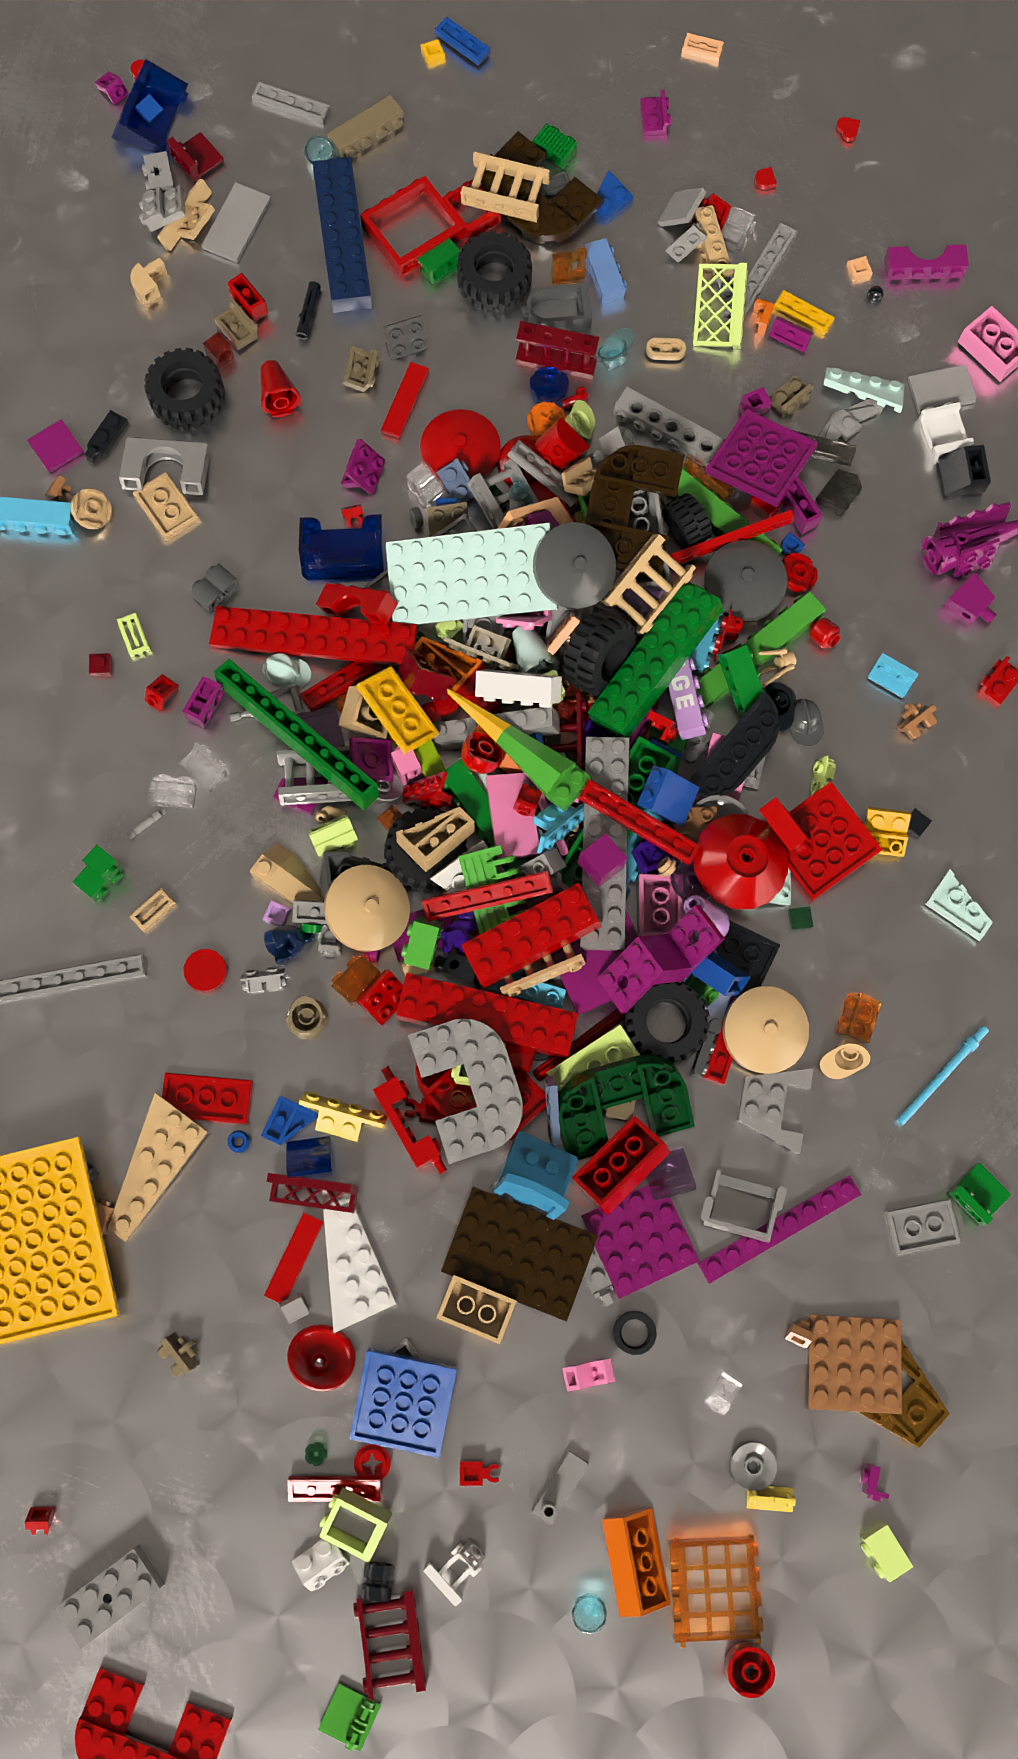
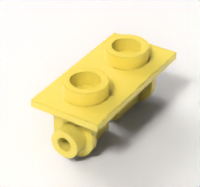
M768 1486L759 1491L747 1490L746 1508L793 1512V1506L796 1503V1498L793 1496L794 1488Z

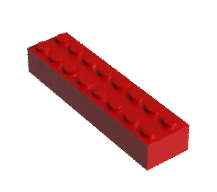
M406 973L396 1012L398 1020L427 1027H434L455 1019L476 1020L492 1028L506 1044L532 1048L537 1053L568 1059L578 1017L576 1012Z

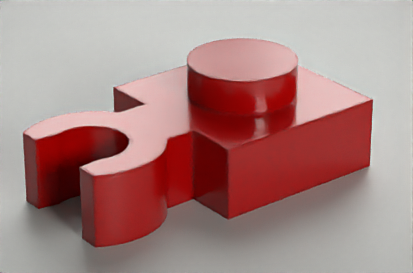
M422 1098L421 1104L414 1099L406 1100L405 1105L411 1106L413 1110H406L404 1113L405 1117L412 1118L417 1115L419 1116V1122L436 1124V1120L443 1118L426 1098Z
M460 1461V1486H483V1479H487L492 1483L498 1482L499 1477H492L490 1471L492 1469H499V1465L493 1463L488 1465L487 1468H483V1461Z

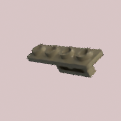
M473 625L467 644L445 636L443 638V641L449 643L448 647L458 651L463 648L466 650L465 654L477 658V655L483 656L482 661L494 665V662L500 663L499 668L511 671L512 668L517 670L520 668L519 665L504 660L511 639L479 626Z

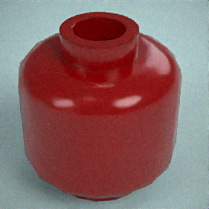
M828 618L815 620L810 625V639L821 648H832L841 638L839 626Z

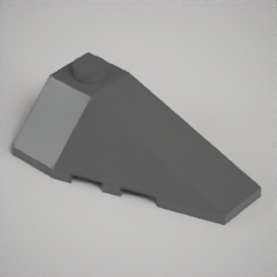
M345 851L323 852L320 872L322 901L325 900L331 883L347 869L359 865H373L391 873L392 871L387 869L386 863L380 864L370 861L366 857L352 856L351 853ZM406 886V892L411 890V886Z

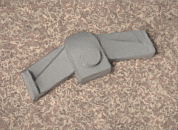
M868 398L845 410L835 411L829 416V421L814 440L818 442L815 451L825 460L840 437L845 441L850 439L861 429L862 425L859 422L876 414L879 415L882 413L883 407L877 405L876 400Z

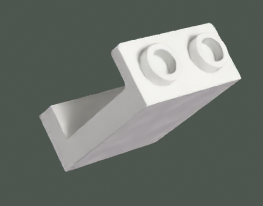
M948 402L935 408L932 406L927 407L918 418L931 463L937 462L940 457L962 447L975 445L973 438H967L959 414L960 402Z

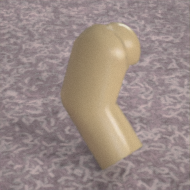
M328 805L316 813L315 819L318 823H326L332 818H338L347 814V810Z

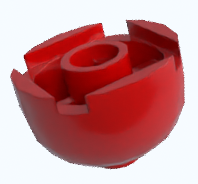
M475 731L472 735L469 734L464 740L461 749V757L465 766L478 774H488L496 770L503 762L506 754L486 732Z

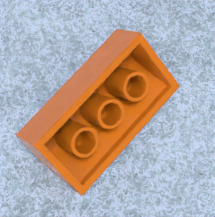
M646 1508L602 1519L620 1617H641L671 1605L653 1509Z

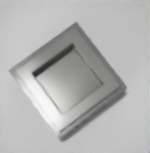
M300 1293L279 1303L289 1324L310 1314Z

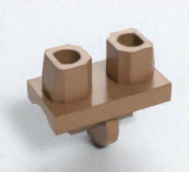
M907 702L904 705L905 712L902 714V717L906 720L896 728L899 732H905L910 739H916L923 733L918 726L921 721L926 728L938 722L933 713L937 709L934 704L929 707L927 705L921 707L919 702L914 705Z

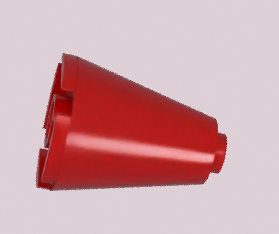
M268 360L260 368L261 407L264 413H270L271 417H285L292 414L296 406H300V393L281 365L275 360Z

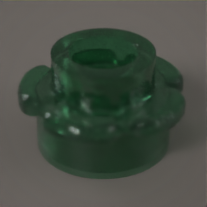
M315 1442L314 1444H309L305 1449V1460L309 1464L319 1466L327 1458V1450L324 1449L322 1443Z

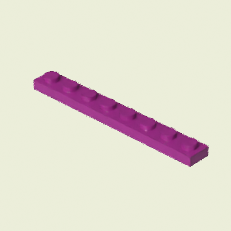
M849 1175L776 1217L769 1243L744 1236L697 1263L708 1284L862 1194ZM768 1223L759 1227L756 1231L766 1233Z

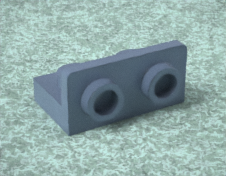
M456 458L452 463L437 471V474L450 496L457 498V503L469 502L475 498L467 485L470 478L466 472L469 469L463 460L459 462Z

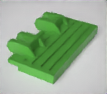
M501 844L458 855L467 889L507 880L510 877L500 879L519 873L518 868H510L500 872L497 869V865L514 861L515 856L512 854L495 859L494 856L503 854ZM527 899L475 910L474 915L479 933L482 934L526 911L524 909L510 913L508 907L524 904L527 902Z

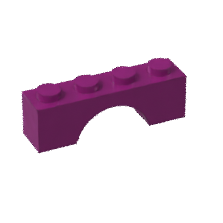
M966 244L947 245L944 253L932 260L918 258L910 251L908 246L888 247L884 257L886 279L894 280L905 278H959L965 275L969 266Z

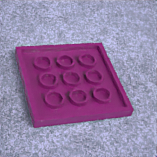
M746 409L707 465L705 473L768 504L778 507L816 450L818 442Z
M662 1179L631 1192L608 1216L600 1208L581 1215L587 1231L599 1235L595 1248L612 1282L618 1299L700 1261Z

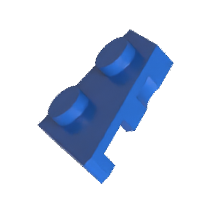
M611 171L607 172L598 190L597 195L604 199V204L595 214L605 222L633 201L634 196Z
M280 1096L261 1137L282 1146L318 1117V1113Z

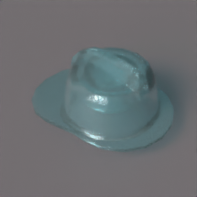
M623 328L612 333L597 349L595 360L602 362L609 372L622 366L628 357L627 350L635 341L634 331L629 328Z

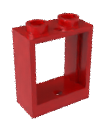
M473 179L464 182L454 191L447 192L443 197L465 226V238L468 242L472 237L475 236L477 238L480 233H487L501 224V214L485 210L487 213L466 224L454 208L461 204L462 187H471ZM480 185L478 190L485 191Z
M777 797L759 809L760 813L790 852L801 854L809 848L808 843L811 840Z

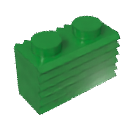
M548 123L543 126L532 140L535 145L546 153V159L562 169H565L577 154L578 143L575 139L564 135L557 127L548 125Z

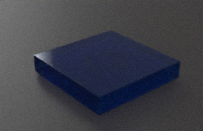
M330 1136L286 1142L287 1177L332 1171Z

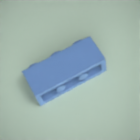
M607 238L584 244L583 257L601 305L623 300L627 284L625 279H622L620 276L621 269L619 263L614 260L613 246L608 244Z

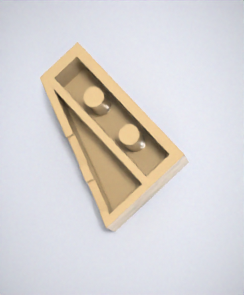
M461 807L435 816L430 821L415 824V827L396 832L397 843L427 872L474 833L475 821Z

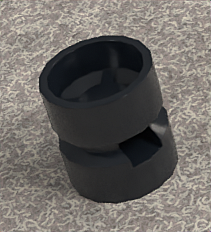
M376 1561L365 1562L363 1577L366 1578V1582L362 1583L361 1598L377 1602L391 1601L392 1586L389 1584V1581L393 1580L395 1565ZM374 1577L383 1578L382 1581L373 1580Z

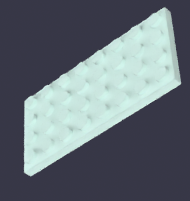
M551 523L386 542L390 593L392 598L398 603L392 614L393 622L419 625L558 610V605L551 602L541 592L533 573L535 549L541 538L551 530Z

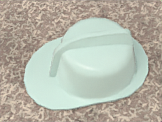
M276 653L269 656L263 664V675L267 681L281 687L297 684L299 685V690L307 686L311 680L310 667L305 661L285 653Z

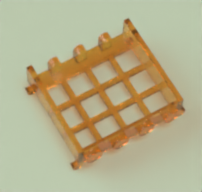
M754 1535L693 1539L674 1538L667 1540V1545L670 1549L669 1570L672 1582L670 1590L673 1599L672 1620L674 1622L673 1640L675 1643H680V1648H686L685 1642L755 1639L756 1645H761L760 1632H763L762 1616L758 1615V1607L762 1606L761 1593L757 1591L756 1582H760L759 1567H755L754 1557H758L757 1542H754ZM746 1544L747 1562L730 1563L729 1545ZM724 1545L725 1563L708 1564L707 1546ZM702 1546L703 1564L686 1565L685 1547ZM748 1568L749 1586L732 1587L731 1569ZM726 1569L727 1587L710 1588L708 1570ZM703 1570L705 1588L687 1589L686 1571ZM732 1592H749L751 1610H733ZM710 1593H727L728 1611H711ZM688 1594H705L706 1612L689 1613ZM751 1615L752 1630H735L734 1616ZM729 1616L730 1631L712 1632V1617ZM706 1617L707 1632L690 1633L689 1618Z

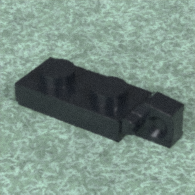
M112 410L109 411L87 444L88 449L84 455L88 461L95 463L99 455L103 456L109 453L127 427L128 419Z

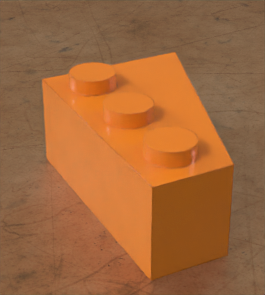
M423 636L415 644L414 652L426 655L432 665L452 671L457 679L452 689L454 692L464 684L481 664L483 665V661L478 658L474 659L463 652L454 651L443 644Z

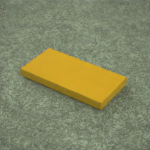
M392 666L357 684L356 688L404 755L439 735L437 728L408 691V688Z

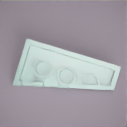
M826 368L823 385L847 394L850 391L854 392L858 398L863 400L871 398L877 401V405L885 407L887 404L895 407L894 411L901 413L905 384L895 380H884L877 376L861 375L858 372L842 371L839 368Z

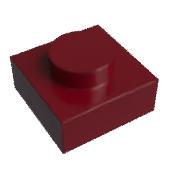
M89 654V675L111 676V654Z

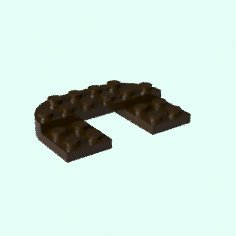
M517 131L494 157L538 167L547 158V155L537 145ZM484 171L481 186L486 192H490L496 172ZM504 174L497 194L509 196L515 177ZM574 177L551 202L538 192L535 204H539L537 223L504 214L501 215L520 229L525 238L533 242L545 244V241H556L558 243L574 235L604 204V199L578 178ZM522 179L516 197L518 200L528 201L532 186L525 182L526 179Z
M628 445L618 448L615 452L607 455L598 466L592 484L585 524L597 529L610 543L616 559V572L619 570L624 571L653 534H658L627 527L634 490L638 489L676 497L685 454L641 445ZM660 534L665 539L662 549L666 551L669 536ZM653 555L648 561L649 565L661 575L664 561L657 555ZM639 572V573H638V574H640V575L648 576V575H647L646 573H644V572Z

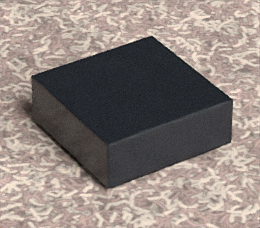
M915 808L911 813L908 831L919 838L932 820Z

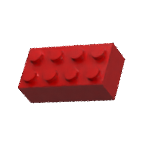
M634 1115L571 1178L578 1188L608 1216L670 1154V1151L665 1142Z

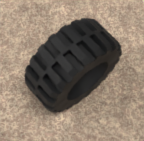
M490 231L489 234L483 232L479 234V237L476 238L474 236L469 239V244L465 243L462 251L459 252L457 262L458 287L461 289L462 296L467 298V302L471 305L476 304L477 309L483 310L484 308L487 309V312H493V310L503 312L505 308H514L516 302L520 304L524 300V296H527L532 282V260L526 245L522 241L518 242L517 237L513 235L510 237L507 235L508 233L502 231L501 233ZM488 263H500L507 266L512 273L505 279L491 281L481 277L477 271Z
M176 348L174 352H165L163 357L158 356L154 360L155 364L149 366V373L145 375L144 379L146 383L144 385L145 393L155 416L161 419V422L165 425L170 424L174 429L182 427L183 430H190V427H195V429L201 428V424L205 423L207 425L211 422V417L216 418L219 414L218 409L223 407L225 391L221 374L217 365L213 363V359L207 355L204 356V353L199 350L194 352L192 348H186V350ZM182 379H195L203 384L201 390L189 399L177 400L167 395L170 387Z
M606 611L593 612L590 616L583 619L582 624H579L576 632L572 634L571 641L567 644V651L563 658V671L568 683L593 696H600L637 645L635 640L637 635L632 624Z
M421 807L414 808L412 813L408 810L403 813L402 818L398 817L394 821L393 826L388 831L384 845L385 865L401 881L405 888L407 885L411 886V891L418 892V889H423L424 893H430L431 889L441 890L442 887L432 881L430 877L458 858V855L467 851V839H465L447 854L440 864L433 866L425 872L408 857L406 851L397 843L396 832L400 830L405 831L415 827V824L425 823L434 819L435 816L445 813V811L440 809L438 813L433 812V807H427L426 811H422Z
M684 982L655 984L624 1013L623 1028H626V1034L640 1055H655L671 1063H677L691 1057L702 1047L701 1044L708 1036L706 1032L710 1028V1022H707V1017L710 1015L708 1009L705 1010L703 1005L705 1004L703 997L700 999L697 996L698 992L694 988H688V984ZM659 1002H671L681 1009L685 1017L686 1028L679 1039L673 1042H661L652 1036L647 1027L646 1017L653 1005Z

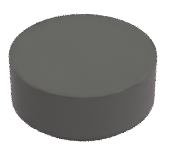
M418 507L409 509L413 527L415 529L423 527L424 522L420 509Z

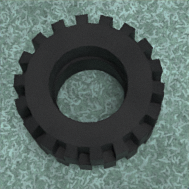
M684 493L664 505L662 509L664 521L669 527L671 536L682 548L686 549L711 538L712 527L709 517L699 501L691 494Z

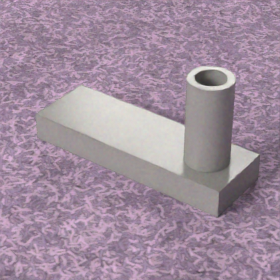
M569 1451L532 1512L552 1525L589 1464Z

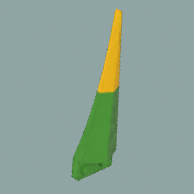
M447 689L448 694L505 751L546 798L564 812L580 795L587 780H592V777L579 768L575 762L454 691Z

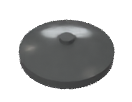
M564 523L548 531L539 541L533 556V573L539 589L551 602L567 609H583L598 603L610 591L616 575V559L610 543L597 529L584 523Z
M740 540L724 545L712 555L704 574L705 591L721 599L723 615L728 616L730 609H732V616L739 617L743 621H753L769 615L779 606L787 588V573L782 560L772 549L755 541Z

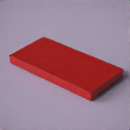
M165 1072L162 1097L192 1120L248 1125L253 1080Z

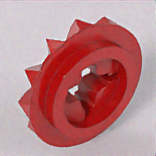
M366 1445L355 1456L354 1469L358 1476H381L382 1480L390 1470V1456L379 1445ZM371 1453L376 1461H382V1463L375 1466L374 1474L370 1466L362 1464L370 1460Z

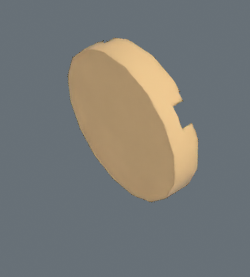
M85 488L72 498L70 505L71 513L75 521L81 526L88 529H99L110 520L112 506L101 491L94 488Z

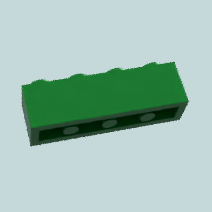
M739 645L717 654L740 719L764 691L766 692L761 686L759 680L760 673L754 666L753 654L747 645Z

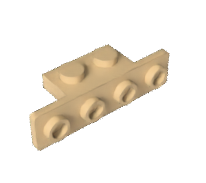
M198 179L185 197V217L166 225L158 235L159 241L167 251L173 249L180 237L194 240L215 211L211 204L206 203L212 191L203 179Z
M711 205L697 208L694 213L697 223L702 225L703 229L701 231L707 236L696 247L700 252V264H731L714 207ZM705 269L706 273L712 272L713 276H716L712 269ZM726 270L721 276H732L733 270Z

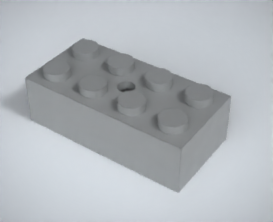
M138 1545L57 1606L55 1610L80 1649H82L154 1594L165 1583L140 1545ZM106 1594L112 1596V1601L107 1599Z

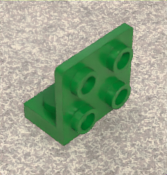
M981 1163L976 1164L948 1192L980 1226L988 1225L993 1220L991 1215L1011 1196Z

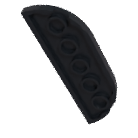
M765 691L688 780L700 787L696 795L697 797L707 798L713 795L723 796L731 793L744 782L773 747L780 727L778 710L772 698Z

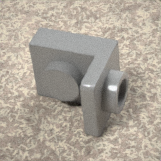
M322 926L320 944H318L319 952L326 957H335V954L341 955L342 943L332 934L328 926Z

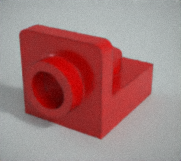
M161 674L146 687L145 701L151 707L162 711L165 701L178 691L179 685Z
M522 784L513 809L520 815H530L533 817L542 792Z

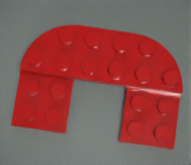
M416 1063L415 1075L421 1093L444 1118L477 1107L471 1086L456 1084L454 1078L451 1077L452 1068L421 1078ZM522 1070L515 1077L522 1096L523 1113L516 1132L508 1141L515 1138L518 1132L525 1128L546 1108L545 1092Z
M102 1666L99 1668L83 1712L76 1725L75 1748L78 1759L218 1758L232 1718L188 1701L169 1751L126 1735L145 1683Z

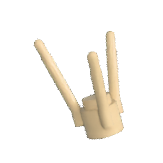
M786 648L758 652V655H777L774 659L775 664L759 670L760 675L776 668L782 669L763 683L764 687L787 671L795 668L796 657L792 651H787Z

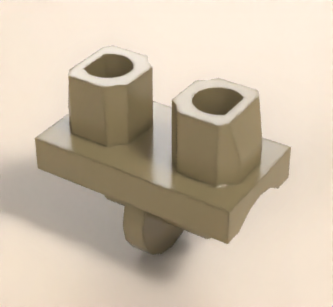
M174 1332L160 1341L162 1345L157 1350V1353L161 1359L166 1360L170 1356L174 1359L176 1363L170 1367V1371L175 1377L187 1374L199 1365L194 1358L197 1353L192 1348L196 1343L194 1338L187 1342L184 1336L179 1338Z

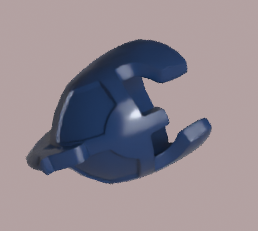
M282 925L264 933L265 946L268 952L275 956L276 964L298 956L304 945L310 943L312 938H315V934L303 932L300 928L292 925Z

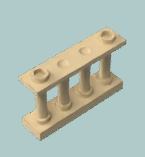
M474 152L473 162L477 170L471 187H462L461 203L537 223L539 204H535L541 183L547 185L550 183V170L540 166L535 167L490 156L486 153ZM485 170L496 172L490 192L478 190ZM504 174L515 177L507 197L497 194ZM522 179L534 181L528 201L516 199Z
M653 534L613 583L607 595L600 600L605 606L618 605L638 623L635 632L640 634L647 633L653 627L655 618L679 588L691 580L694 575L692 572L696 569L694 565H686L683 568L662 549L665 539L660 534ZM653 555L661 558L678 574L671 584L649 565L648 561ZM639 572L646 573L665 591L658 601L636 582L635 577ZM626 588L632 589L652 607L645 617L623 599L622 593Z
M571 944L562 947L567 960L555 964L551 954L543 957L546 969L535 973L530 964L523 968L526 977L514 981L511 974L504 978L506 985L500 987V990L504 996L516 997L525 989L566 972L580 970L586 964L582 954L575 956Z

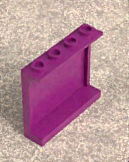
M625 908L626 949L638 937V934ZM581 938L570 943L575 956L582 954L586 963L578 971H569L560 975L578 1016L612 1001L597 978L623 951L580 950ZM563 948L551 953L555 964L567 960ZM624 976L622 979L624 987L628 986V979L626 976Z

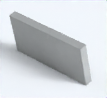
M235 182L201 245L202 249L238 263L271 202V196Z

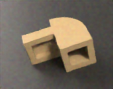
M160 257L155 261L149 262L144 268L140 263H137L131 271L130 280L134 292L144 306L161 296L155 282L167 275V271Z

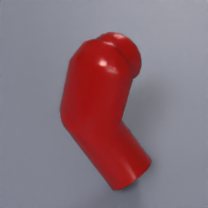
M579 387L575 395L563 399L564 409L573 407L577 400L586 401L589 396L586 388Z

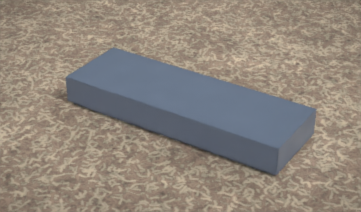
M548 1076L544 1078L549 1140L553 1147L561 1146L558 1090L554 1077Z

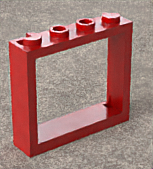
M426 176L415 179L407 187L397 190L392 196L382 199L377 205L366 209L360 214L361 226L400 277L421 266L417 258L450 238L456 244L465 239V226ZM425 192L451 227L400 258L374 222Z

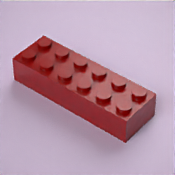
M577 883L461 944L480 984L486 988L602 926L580 884Z

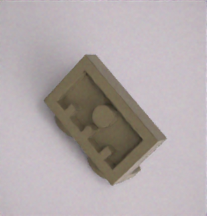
M794 375L769 396L772 401L771 409L781 419L787 414L791 415L801 402L804 404L811 398L813 385L810 383L806 386Z

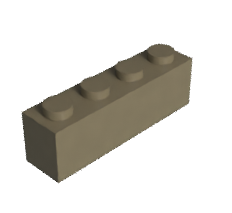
M389 95L328 132V146L338 158H352L357 152L368 148L378 139H383L391 131L399 129L404 124V111L394 98Z

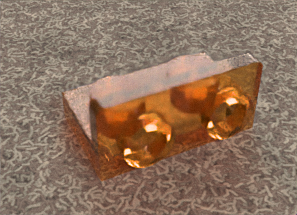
M849 993L844 1003L842 1016L838 1022L837 1034L848 1035L856 1040H862L863 1043H869L881 1002L863 993Z

